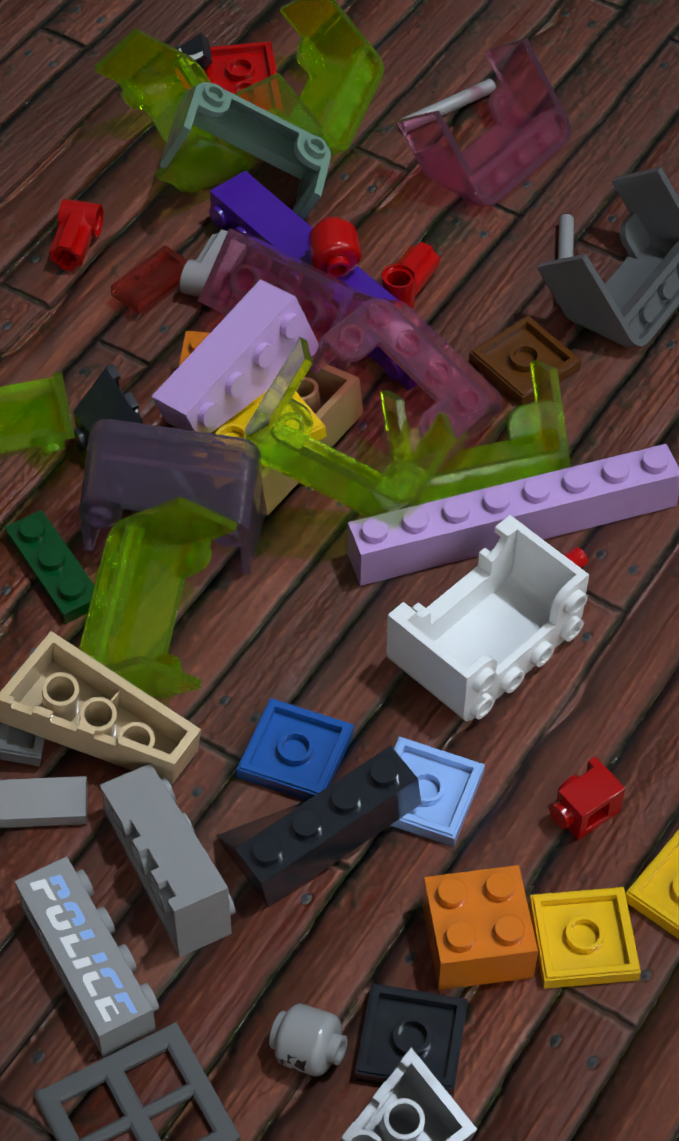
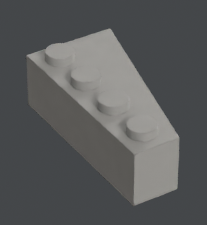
M150 763L100 784L103 809L179 957L232 934L230 915L235 913V907L228 887L196 837L188 816L185 812L181 813L176 805L175 794L166 777L160 778Z
M411 1047L356 1121L343 1134L340 1141H471L477 1128Z

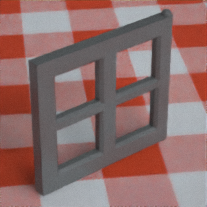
M177 1022L44 1089H36L34 1095L56 1141H109L130 1129L137 1141H161L150 1119L194 1097L212 1130L211 1133L196 1141H241L237 1129ZM168 1050L186 1085L142 1106L125 1072ZM106 1082L123 1117L79 1139L62 1104Z

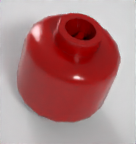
M328 217L319 221L309 232L307 243L310 259L314 269L319 273L331 277H342L355 269L360 263L362 253L358 233L350 222L338 217Z

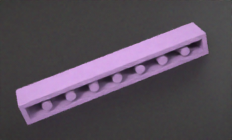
M667 444L351 521L348 522L347 554L359 584L362 586L477 557L484 548L491 551L500 539V536L495 533V527L509 515L513 516L544 540L675 507L679 495V467Z

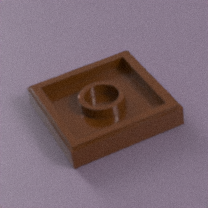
M529 316L524 317L469 352V362L521 407L579 371L582 361Z

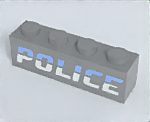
M66 856L16 880L15 886L19 903L102 1057L104 1058L155 1032L154 1011L159 1009L156 997L147 982L139 985L132 973L137 970L133 956L125 944L118 947L111 935L115 932L114 924L105 907L102 906L96 909L90 897L94 895V890L85 871L81 869L76 872Z

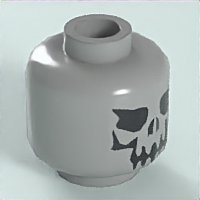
M298 1003L287 1012L281 1011L278 1014L271 1029L269 1045L271 1049L275 1050V1056L280 1065L319 1077L326 1073L332 1064L339 1065L346 1052L348 1040L347 1036L341 1035L342 1027L338 1016Z

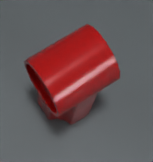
M71 199L62 200L58 213V230L49 250L50 261L56 263L60 269L74 271L77 266H82L92 237L98 238L102 230L104 219L102 204Z
M419 242L415 246L411 245L396 264L389 265L383 269L381 273V286L412 311L415 306L416 295L439 267L440 256L434 252L431 245Z

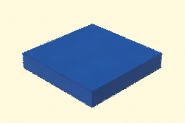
M270 698L237 767V778L308 800L332 784L354 734V724Z

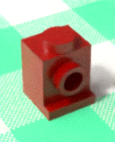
M594 756L588 760L586 773L581 776L578 774L572 775L561 784L558 789L557 801L549 807L550 814L559 827L568 829L577 840H580L621 812L625 787Z

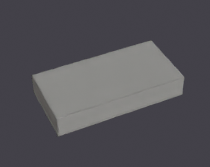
M87 776L0 780V828L87 824Z

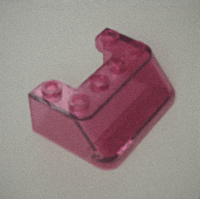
M372 298L365 301L322 336L309 369L316 374L336 357L343 361L356 362L363 359L379 346L436 402L422 414L418 423L420 437L433 450L420 474V477L426 482L495 421L502 408V398L499 392L406 303L398 300Z

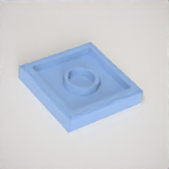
M399 736L394 750L417 776L422 804L390 826L454 847L483 777L485 764Z

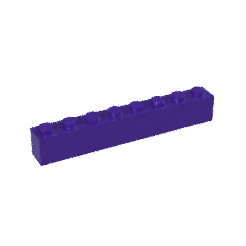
M244 171L210 190L211 208L209 214L213 223L218 228H223L225 231L233 233L236 239L242 242V249H247L259 260L260 264L266 270H271L290 291H295L307 301L314 312L320 313L331 322L339 334L346 335L358 346L364 356L371 357L384 369L392 380H397L407 390H411L445 367L446 340L360 267L356 266L355 269L342 277H331L316 271L311 263L307 243L308 234L312 227L249 173Z

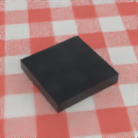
M371 983L355 1070V1081L382 1085L412 1047L449 1095L453 1097L468 999Z

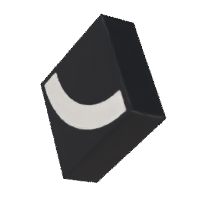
M199 33L174 51L177 75L185 82L213 63L209 39L202 33Z

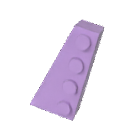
M260 279L151 397L167 423L201 441L319 352L321 348L296 296Z

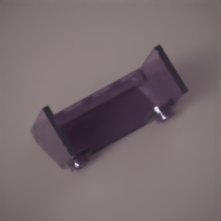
M102 419L95 422L88 439L79 505L85 550L93 551L100 528L112 527L120 522L123 509L205 521L207 534L217 544L225 547H241L242 573L250 574L264 522L260 449L253 442L240 437L113 419Z

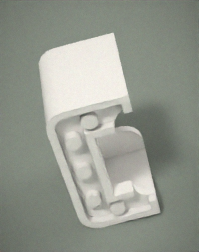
M511 515L495 527V533L500 536L496 546L491 551L486 548L482 549L479 552L478 566L431 605L425 608L418 602L411 608L403 602L388 614L387 657L465 721H470L474 718L479 720L486 716L496 699L504 692H513L521 684L527 672L534 666H543L551 658L554 649L564 640L567 642L573 640L584 625V621L581 618L584 605L588 599L586 591L589 574Z

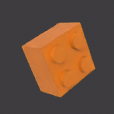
M519 865L424 877L422 907L438 990L534 978L538 948Z

